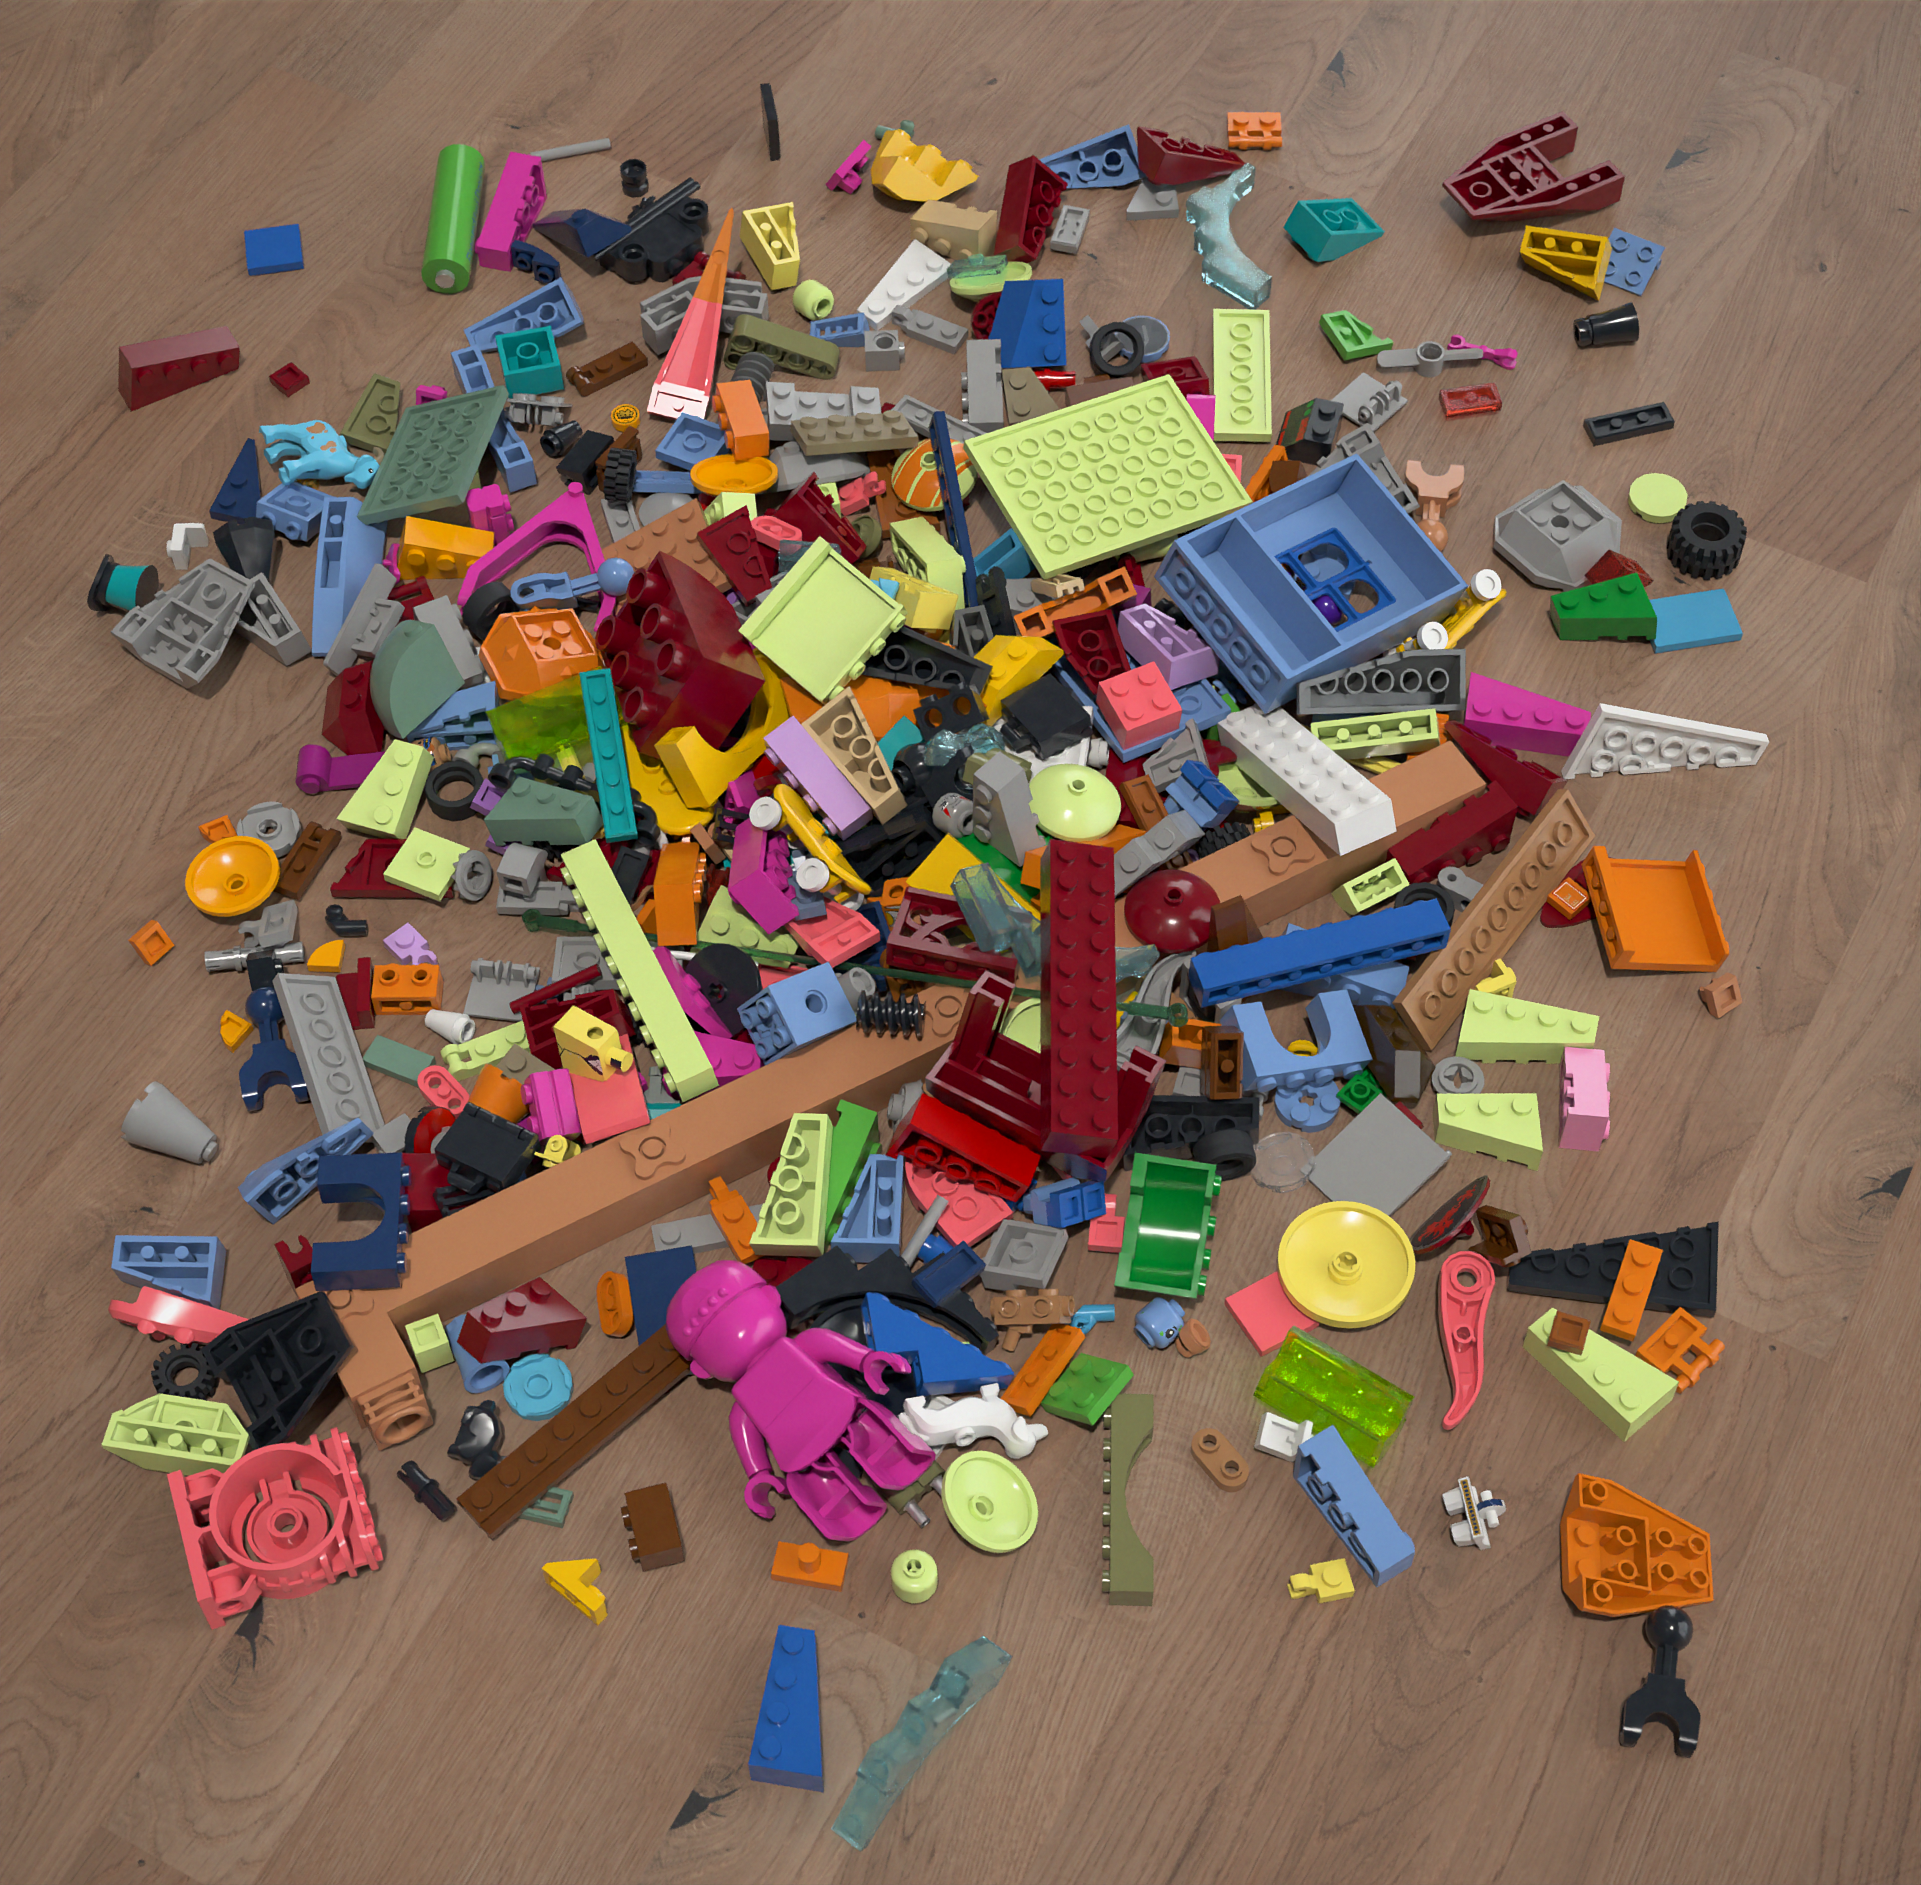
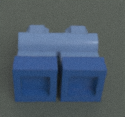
M1186 760L1180 768L1182 774L1176 782L1171 783L1165 788L1170 794L1164 802L1168 814L1186 810L1203 832L1207 828H1214L1220 825L1240 802L1223 783L1219 782L1220 780L1206 765L1200 761Z
M1072 1177L1033 1189L1023 1194L1024 1212L1033 1214L1035 1224L1064 1228L1083 1220L1106 1214L1104 1181L1090 1180L1080 1183L1077 1178Z

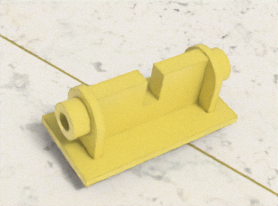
M554 1135L548 1140L544 1154L535 1151L534 1155L544 1159L543 1166L551 1168L580 1154L581 1148L577 1143L561 1135Z

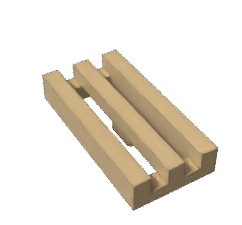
M1059 574L1046 580L1040 577L1030 582L1032 592L1057 598L1062 597L1063 593L1069 595L1074 593V590H1085L1083 579Z

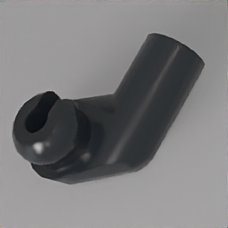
M334 904L326 908V924L337 935L367 936V920H349L343 914V908L340 905Z

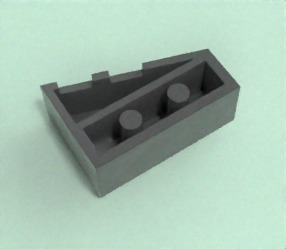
M984 605L955 610L950 625L949 645H953L952 647L957 651L974 657L994 638Z

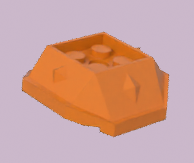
M534 606L530 611L499 614L481 645L478 655L491 681L496 682L500 698L511 701L517 699L523 703L538 707L584 702L579 672L607 669L600 650L596 648L595 639L591 633L583 628L573 608L558 610L556 608L539 609Z

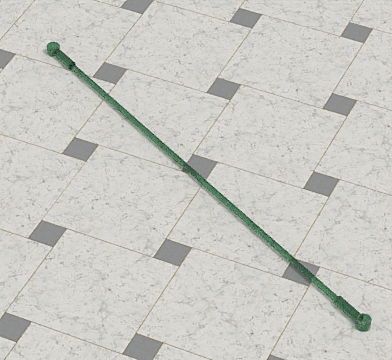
M529 909L522 915L526 929L531 932L546 928L577 933V931L598 933L596 928L589 930L587 924L579 923L578 920L544 916L537 909ZM644 933L647 941L658 943L657 934ZM697 940V945L677 946L703 949L709 945L718 943ZM739 947L752 957L813 966L821 965L814 957ZM842 962L833 967V969L847 971L859 967L869 974L972 989L977 981L849 962ZM1015 987L1013 995L1040 999V990ZM1132 1001L1129 1004L1116 1002V1010L1125 1011L1128 1015L1169 1020V1023L1174 1027H1182L1188 1022L1187 1008L1182 1003H1174L1166 1007ZM1177 1013H1181V1014H1182L1181 1016H1178V1017L1173 1016V1015H1175V1014H1177Z

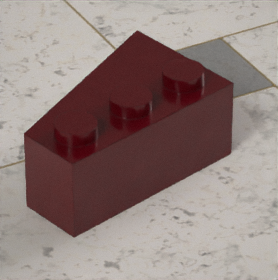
M813 472L788 495L773 515L777 519L801 530V547L805 551L820 536L830 544L833 550L850 564H853L867 546L847 517L841 519L832 507L835 500L830 494L826 496L816 484L819 478Z
M614 989L575 995L573 1000L559 1002L555 998L547 1000V1003L543 1005L530 1006L529 1003L519 1005L531 1054L555 1070L563 1067L554 1026L572 1006L578 1007L615 1027L619 1036L628 1034L630 1037L635 1034L629 1009Z

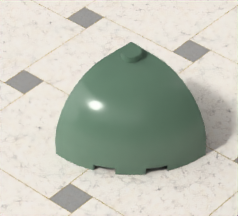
M415 620L400 622L388 634L375 655L370 673V694L374 709L384 728L393 736L404 739L465 684L435 625Z

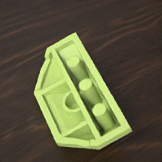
M157 1394L134 1404L124 1411L119 1410L112 1413L101 1446L103 1449L144 1469L168 1473L181 1470L183 1475L190 1476L212 1468L225 1473L232 1464L244 1456L250 1437L228 1404Z

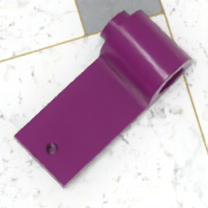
M305 745L300 748L298 753L296 785L304 792L310 794L360 787L386 751L331 757L329 751L322 746Z

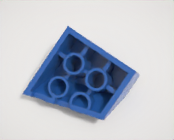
M1062 278L1004 282L989 339H1001L1002 368L1067 365L1064 283Z

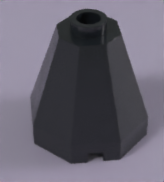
M248 517L244 518L245 524L237 525L236 520L228 521L213 532L218 552L229 569L248 579L262 572L271 584L277 545L272 520Z

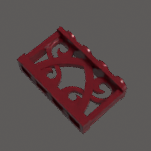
M906 887L896 921L887 940L886 964L977 983L983 973L988 971L1015 985L1031 933L1032 912L925 889ZM911 914L919 915L920 921L924 926L915 923L911 918ZM958 925H966L977 934L981 941L972 942L963 948L950 946L948 940L939 932ZM906 927L915 932L911 937L903 936ZM1008 934L1017 935L1012 940L1005 942H997L1005 939L1008 936ZM1014 949L1011 958L1001 956L1000 950Z

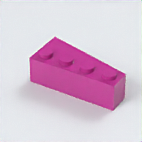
M510 151L480 238H477L475 243V253L478 254L480 266L508 272L512 271L514 266L511 245L514 240L526 242L533 228L532 224L536 222L547 199L541 157Z
M1471 672L1466 695L1463 725L1491 739L1492 743L1490 746L1496 747V745H1500L1510 749L1570 756L1591 719V712Z
M748 818L736 827L728 893L731 899L736 904H741L769 935L799 915L798 907L791 902L796 897L795 887L789 886L788 878L793 873L792 867L786 859L790 856L787 836L780 830L777 832L772 829L761 830L754 826L750 818Z

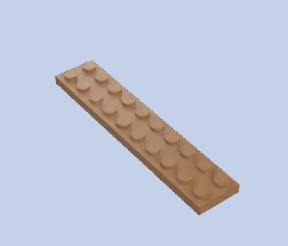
M1558 789L1451 926L1447 947L1432 951L1392 1002L1424 1050L1432 1051L1466 1007L1469 990H1475V986L1480 981L1488 978L1492 972L1494 961L1505 956L1546 902L1547 895L1559 885L1595 838V834L1568 789Z

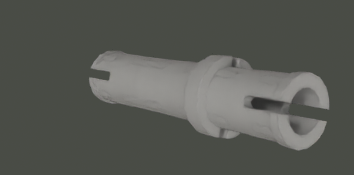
M296 942L280 947L269 946L261 948V946L241 948V945L234 946L233 949L205 951L206 971L223 969L243 971L244 968H247L246 959L249 953L273 949L275 950L276 959L281 958L283 963L304 962L303 943Z

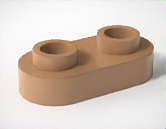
M1212 1428L1199 1430L1193 1436L1191 1443V1454L1194 1460L1221 1490L1237 1492L1244 1488L1249 1476V1467L1244 1458L1218 1430ZM1205 1441H1212L1215 1446L1209 1448L1203 1443ZM1227 1467H1234L1237 1469V1472L1231 1474L1225 1469Z

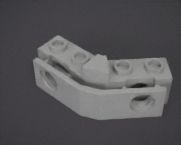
M702 276L688 278L640 302L643 339L658 355L671 348ZM726 278L719 332L731 333L734 322L740 315H751L768 321L767 293L762 291V282Z

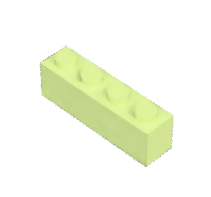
M1435 708L1311 723L1312 734L1343 760L1428 751L1440 746L1438 718Z

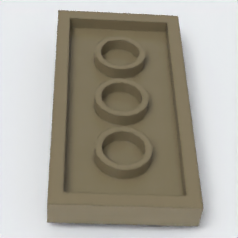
M894 410L885 411L883 414L861 412L857 413L856 416L835 414L830 415L828 418L819 419L803 417L800 420L791 421L790 432L806 456L918 446V435L904 415Z

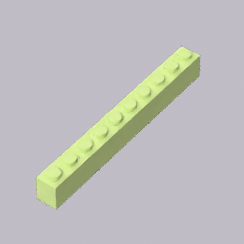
M596 839L561 854L565 867L560 870L568 886L574 884L576 889L571 892L578 908L585 906L587 911L582 914L589 930L596 928L598 933L593 936L601 953L604 951L608 952L609 956L605 957L612 976L617 973L619 974L621 979L616 980L623 998L630 996L632 1002L628 1003L630 1012L635 1022L642 1020L644 1025L639 1027L646 1044L653 1043L656 1048L651 1053L658 1068L665 1067L668 1072L663 1077L670 1092L677 1091L682 1102H685L719 1086L714 1070Z

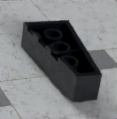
M1153 1095L1150 1105L1123 1155L1125 1171L1133 1169L1135 1153L1181 1160L1194 1158L1193 1147L1200 1139L1223 1130L1244 1131L1250 1135L1253 1145H1258L1260 1097L1209 1099L1206 1096Z

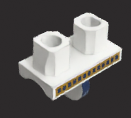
M1469 1477L1458 1479L1460 1487L1443 1494L1444 1503L1450 1516L1466 1511L1468 1520L1451 1524L1453 1539L1458 1547L1477 1544L1480 1550L1491 1548L1484 1519H1487L1489 1527H1497L1499 1525L1497 1516L1506 1511L1505 1503L1501 1499H1493L1489 1490L1480 1493L1482 1502L1479 1503L1476 1488L1471 1486Z

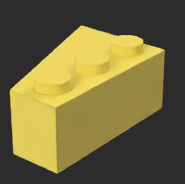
M793 202L742 212L740 238L771 290L797 285L800 256L795 232L796 223L793 215Z
M872 568L869 580L879 581V578L900 583L894 600L898 604L901 603L908 612L905 616L907 619L904 624L929 633H936L937 629H950L958 594L893 568Z

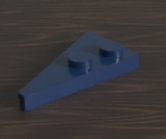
M248 438L209 510L211 519L225 522L236 520L237 524L241 525L245 524L244 518L256 517L257 501L261 499V485L255 439Z

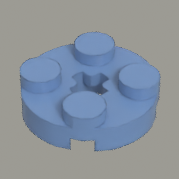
M1315 1080L1308 1081L1293 1088H1288L1287 1085L1277 1086L1274 1101L1276 1114L1290 1128L1293 1125L1297 1128H1302L1301 1132L1307 1133L1322 1131L1332 1125L1339 1112L1340 1100L1336 1098L1339 1089L1333 1080L1325 1083H1316ZM1304 1096L1314 1099L1312 1106H1309L1306 1102L1300 1103L1299 1101Z

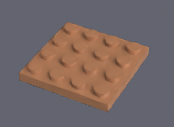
M697 499L686 503L602 549L605 561L610 558H622L630 563L634 572L640 568L647 570L657 553L661 551L697 571L721 593L732 588L726 576L718 569L696 538L697 532L709 526L703 508ZM626 594L616 596L615 615H617L627 600Z

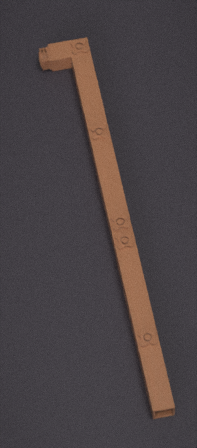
M1450 740L1368 779L1391 799L1397 832L1340 856L1297 817L1292 815L1178 870L1193 873L1207 881L1217 893L1220 903L1241 895L1257 927H1260L1335 891L1343 884L1386 862L1387 850L1420 828H1424L1425 831L1429 830L1433 822L1437 820L1436 818L1447 812L1451 816L1464 806L1463 801L1473 794L1476 798L1484 795L1486 783ZM1127 894L1115 899L1116 996L1136 987L1139 972L1146 968L1151 970L1162 959L1173 954L1153 950L1143 945L1131 934L1124 918V903ZM1040 935L1027 942L1018 971L1016 986L1005 1018L1022 1002L1040 996ZM1208 942L1195 949L1197 955L1207 952ZM1014 949L1001 953V956L1011 958ZM949 978L917 993L920 1004H924L926 1001L925 1026L922 1037L917 1036L915 1027L912 1028L909 1036H905L901 1026L897 1033L892 1035L888 1025H886L884 1032L879 1034L875 1024H873L869 1033H865L862 1023H860L857 1030L856 1023L666 1112L650 1120L651 1123L626 1131L409 1234L408 1244H402V1253L406 1252L407 1273L401 1274L400 1287L323 1291L354 1345V1348L334 1376L361 1429L368 1428L380 1451L393 1444L405 1441L416 1435L419 1431L433 1425L416 1367L403 1344V1341L409 1339L405 1325L435 1314L439 1315L442 1323L709 1194L710 1185L708 1181L721 1176L727 1185L771 1164L775 1159L781 1157L780 1152L794 1113L828 1114L832 1125L836 1127L839 1121V1113L836 1109L841 1099L875 1112L888 1107L892 1093L898 1094L903 1084L916 1082L919 1079L922 1080L923 1085L926 1083L925 1077L954 1041L968 994L976 983ZM913 996L906 999L907 1003H911ZM313 1281L295 1289L298 1299L320 1292L315 1290Z

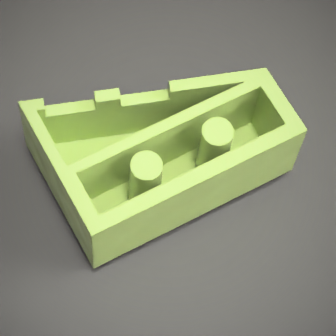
M721 885L699 929L697 945H692L690 952L698 953L709 945L725 943L743 949L759 964L788 968L799 944L784 925L768 935L741 904L738 905L731 899L728 888Z

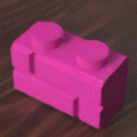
M497 484L485 486L483 489L468 490L465 499L471 528L494 532L493 546H497L510 536L511 531H515L511 514H506V512L511 511L508 495H502Z
M565 1068L530 1074L524 1080V1084L521 1085L522 1101L524 1104H529L531 1117L527 1118L528 1130L538 1134L540 1145H546L548 1140L554 1135H561L570 1141L575 1140L581 1134V1128L569 1069Z

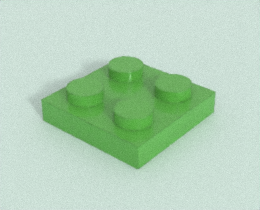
M1080 1353L1071 1362L1059 1380L1051 1386L1040 1404L1048 1413L1093 1426L1134 1374L1126 1364Z

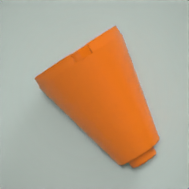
M485 1064L481 1069L467 1103L471 1102L515 1124L519 1123L530 1113L529 1104H524L521 1098L522 1084L513 1077L510 1080L503 1075L501 1076L504 1071L491 1064Z

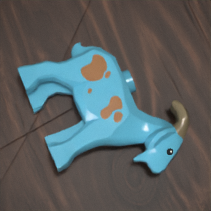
M319 420L296 425L279 424L259 427V433L263 434L266 444L272 443L276 439H282L271 444V447L264 449V456L270 464L277 462L283 456H301L298 460L283 461L284 467L278 468L279 479L284 486L293 483L296 479L329 480L345 476V482H352L358 488L364 489L372 484L385 455L380 448L374 447L373 454L376 458L370 455L356 457L347 451L344 436H338L330 424Z

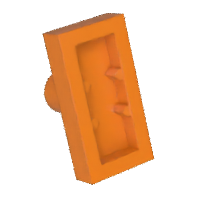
M778 1541L771 1571V1580L842 1592L849 1562V1553L821 1549L813 1543L798 1545Z

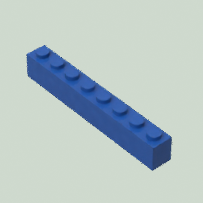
M1437 898L1428 901L1419 900L1407 906L1386 908L1381 912L1366 916L1357 915L1349 920L1337 923L1328 922L1319 927L1304 931L1295 930L1287 935L1275 938L1266 937L1258 942L1246 945H1233L1225 950L1213 953L1204 952L1191 958L1188 977L1202 1008L1447 947L1451 928Z

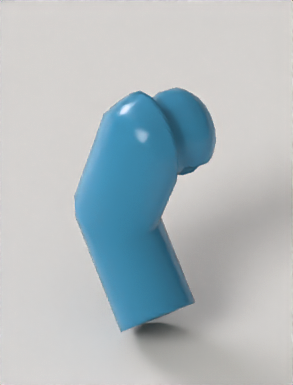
M1114 1304L1082 1305L1072 1316L1069 1326L1080 1328L1085 1335L1097 1322L1115 1321Z

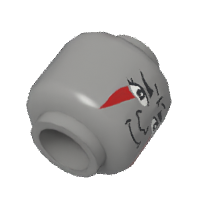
M947 793L942 796L933 809L932 818L935 827L946 834L950 833L956 839L972 834L973 801L957 793Z

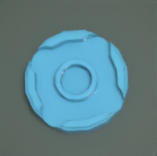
M548 1354L527 1355L516 1361L510 1368L507 1377H505L503 1382L504 1397L512 1412L523 1419L532 1421L550 1419L561 1412L571 1400L573 1393L571 1372L563 1361L558 1358L556 1360L549 1357Z

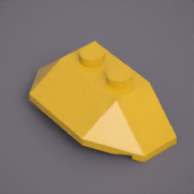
M996 635L973 657L993 666V669L980 695L982 701L987 705L985 709L990 719L972 727L985 733L1002 716L1001 700L1040 679L1064 655V651L1041 637Z

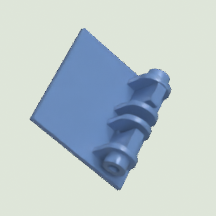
M1614 228L1609 237L1612 251L1604 282L1642 296L1654 270H1658L1661 265L1662 259L1660 258L1665 247Z

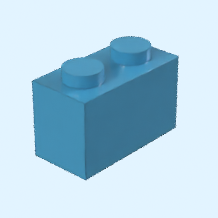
M1012 528L973 559L977 576L980 574H987L988 576L990 568L998 566L1004 572L1006 579H1022L1036 568Z

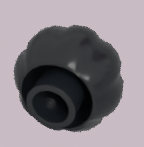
M920 742L901 748L894 758L891 771L901 793H904L906 797L911 795L915 797L926 796L921 785L932 777V769L942 753H939L932 745Z

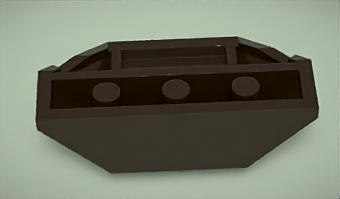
M1353 1005L1372 1057L1368 1067L1390 1101L1417 1103L1436 1068L1403 1019L1391 1006Z

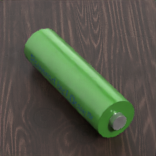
M453 144L445 147L440 151L437 160L421 275L422 280L428 287L441 293L453 294L462 291L467 287L471 274L485 162L479 151L464 144Z

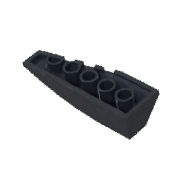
M902 626L896 633L892 631L884 640L886 645L878 655H871L864 663L866 667L861 675L947 689L965 682L966 687L975 684L981 695L993 666Z

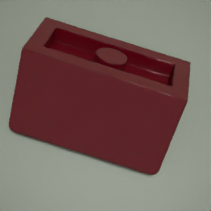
M371 957L358 958L357 973L336 975V981L353 1030L375 1028V1010L371 999L374 968Z

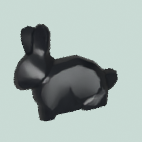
M485 1400L479 1406H468L466 1408L455 1442L450 1445L447 1452L448 1456L457 1458L464 1464L470 1465L468 1474L473 1480L482 1478L507 1457L499 1455L496 1451L502 1437L500 1420L494 1412L496 1404L492 1400Z

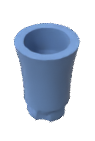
M466 1314L457 1316L451 1323L446 1325L444 1331L461 1372L464 1388L470 1393H482L491 1390L507 1377L509 1365L505 1360L479 1363L461 1347L457 1340Z

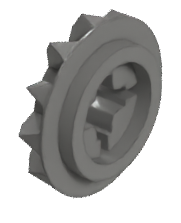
M468 850L466 853L459 854V861L453 863L455 874L450 877L456 880L453 889L460 892V898L475 901L484 897L488 892L492 882V868L485 854L477 850ZM473 872L477 873V876L468 879L467 874Z
M1448 1057L1441 1060L1435 1066L1436 1068L1431 1076L1433 1091H1437L1439 1094H1480L1484 1087L1482 1070L1475 1062L1464 1057ZM1457 1072L1460 1073L1459 1077H1461V1082H1463L1458 1089L1455 1088L1456 1086H1454L1453 1082Z

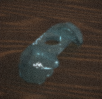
M978 723L969 729L967 733L954 734L943 729L932 736L925 745V765H946L949 762V758L956 755L957 750L963 749V742L972 743L973 747L981 749L983 754L993 748L1005 751L1003 736L995 728L983 723Z

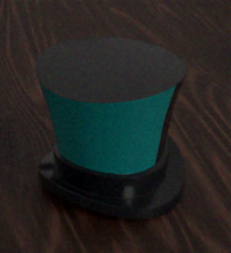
M105 554L88 594V607L98 612L107 611L112 607L129 612L138 605L140 608L144 607L155 599L154 594L157 593L158 588L157 568L153 565H120L114 562L112 555Z

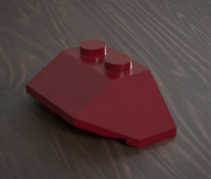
M374 660L345 668L327 687L322 735L347 756L382 752L384 726L374 709L370 694V673Z

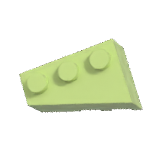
M395 739L336 819L351 830L384 839H406L434 757L423 746Z
M1537 1093L1436 1095L1432 1113L1435 1143L1476 1154V1151L1497 1156L1496 1160L1507 1162V1159L1527 1164L1528 1169L1538 1171L1543 1146Z

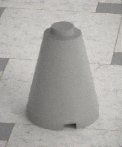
M157 1081L149 1084L143 1090L148 1093L147 1097L143 1101L136 1099L127 1113L121 1131L125 1134L121 1138L129 1143L197 1164L202 1163L204 1160L210 1161L219 1144L215 1143L217 1139L216 1134L164 1085Z

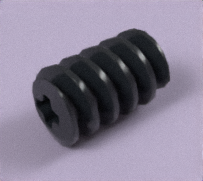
M861 990L857 1003L856 1030L860 1023H862L864 1032L869 1033L873 1024H875L877 1033L882 1034L886 1025H888L890 1033L895 1035L901 1026L903 1034L909 1036L912 1028L915 1027L917 1036L922 1037L925 1026L926 1001L924 1004H920L918 994H914L911 1003H907L905 993H901L898 1001L894 1002L891 992H888L885 1000L881 1001L878 991L874 992L871 1000H867L865 990Z

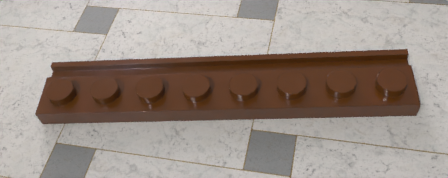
M666 1324L456 1498L458 1505L484 1530L490 1539L494 1538L691 1371L690 1364L692 1361H687L674 1348L669 1340Z

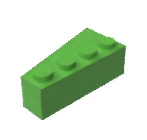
M842 1099L836 1109L839 1113V1121L836 1127L833 1126L823 1254L827 1252L834 1233L838 1231L843 1219V1213L846 1207L849 1206L855 1193V1186L869 1155L881 1154L882 1144L879 1143L878 1112Z

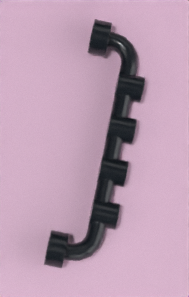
M539 754L536 760L522 756L512 757L503 764H495L488 775L489 781L494 786L507 790L516 779L514 770L525 769L530 771L539 780H546L548 778L558 782L563 789L570 791L579 790L592 796L594 801L600 803L596 778L594 782L582 779L584 773L575 765H568L565 771L554 768L555 761L546 754ZM630 787L633 810L645 818V820H640L636 825L638 835L636 840L643 845L652 846L661 834V830L657 826L656 812L651 806L641 802V794L636 789Z

